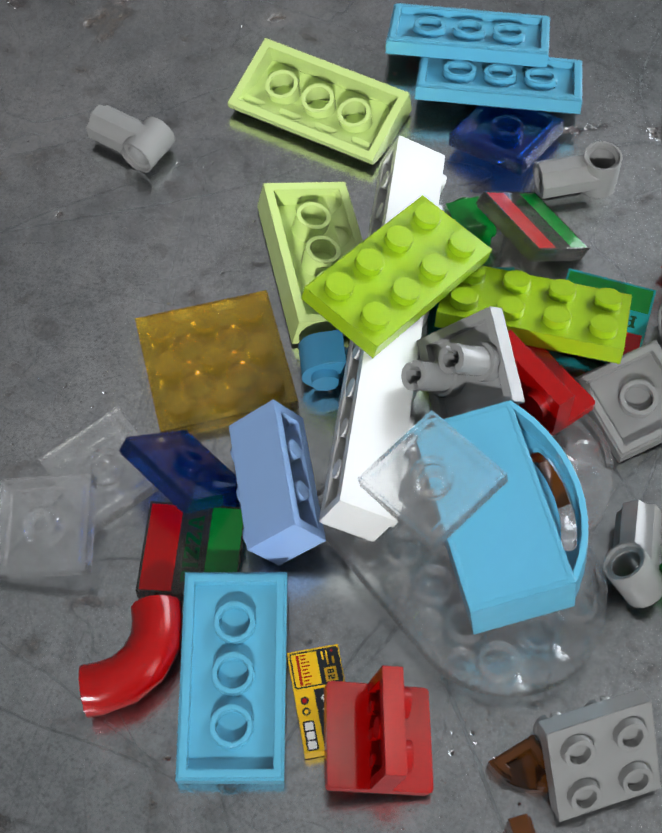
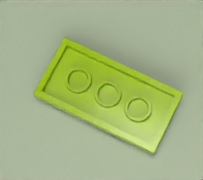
M422 195L306 285L301 299L369 356L374 358L488 260L492 249Z
M482 265L439 302L434 327L444 328L487 307H499L503 310L507 330H512L525 345L620 364L625 347L632 295L620 293L612 288L600 289L574 284L566 279L554 280L529 275L520 270L508 271Z

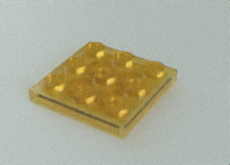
M267 290L135 318L162 441L227 427L273 399L291 411L299 410L298 397Z

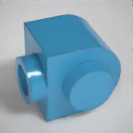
M333 330L313 333L304 337L299 342L301 377L305 384L319 391L332 390L338 387V385H342L349 348L344 346L342 332Z

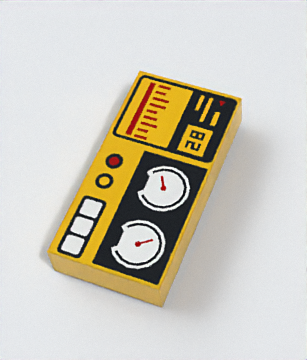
M338 644L287 653L305 759L324 756V687L329 681L345 682Z

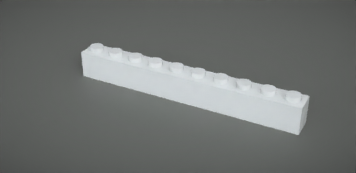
M400 135L380 162L368 237L422 195L443 210L442 206L438 204L447 179L446 175L443 174L445 155ZM429 311L374 358L350 340L319 523L374 542L389 527L396 526L400 520L404 507L403 499L399 498L400 488L409 468V458L405 456L406 443L412 434V428H414L415 419L410 416L412 402L418 390L411 391L404 387L401 373L405 364L421 359L417 340L421 338V331L428 318Z

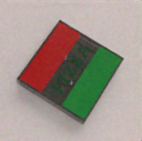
M483 191L476 202L477 207L529 262L581 260L590 249L535 192Z
M150 501L136 585L137 597L143 598L162 594L171 595L180 601H184L185 572H242L245 542L243 539L244 525L241 507Z

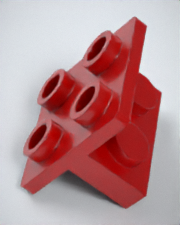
M512 330L508 331L525 402L518 406L533 416L552 436L594 409L595 400L546 349L525 345Z
M382 665L368 683L329 681L325 685V788L329 791L428 796L433 791L429 691L423 687L404 686L403 667Z

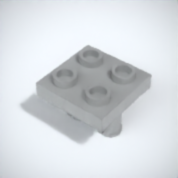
M487 307L418 339L417 345L421 360H413V363L408 362L402 369L401 379L407 390L428 391L435 421L509 400L517 405L525 402L503 310L499 307Z
M642 688L612 698L600 696V702H597L594 698L588 701L584 707L562 714L560 712H550V718H547L544 714L536 719L533 732L536 738L541 741L551 809L559 822L661 788L652 701Z

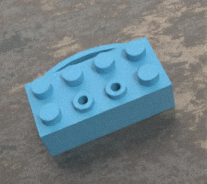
M511 400L412 428L417 456L473 635L575 606V598L581 585L587 558L588 514L578 476L562 447L533 416ZM534 452L541 453L548 460L561 479L570 498L577 530V547L573 551H566L563 548L560 517L556 501L548 482L531 459L530 455Z

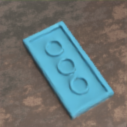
M396 3L394 4L386 40V54L547 68L550 17Z
M421 57L415 99L580 114L582 106V61L548 57L547 68Z
M185 572L175 775L177 784H285L287 572Z

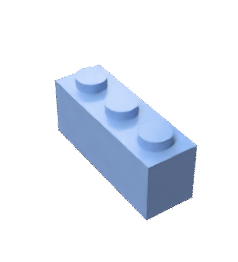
M273 399L229 425L232 445L230 453L235 465L238 485L236 494L241 505L244 525L243 539L247 550L270 562L281 565L325 542L326 537L323 524L319 523L321 511L303 418Z

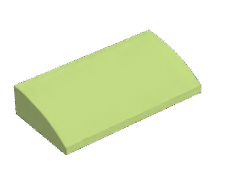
M267 38L262 42L227 102L229 108L372 165L393 142L412 111L409 92Z
M263 183L257 208L291 343L298 344L304 337L313 333L338 330L304 302L301 297L306 285L363 242L346 183Z

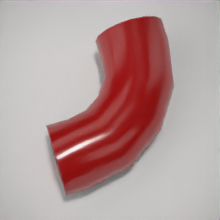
M161 594L143 597L135 601L131 606V632L124 646L109 658L79 666L81 702L85 715L88 718L105 715L133 705L164 680L180 649L183 612L182 603L178 598Z

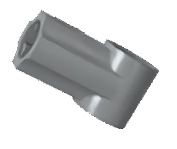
M97 105L90 113V120L86 126L89 138L120 152L130 166L143 173H148L175 143V136L172 130L160 119L151 116L141 121L108 105Z
M597 141L586 147L584 154L534 162L532 172L537 196L545 199L581 192L594 199L610 196L616 187L623 159L622 152L612 143Z
M639 499L622 503L621 510L616 512L613 548L604 557L602 566L605 575L629 605L635 608H645L653 605L662 597V573L659 570L662 512L656 504H647Z

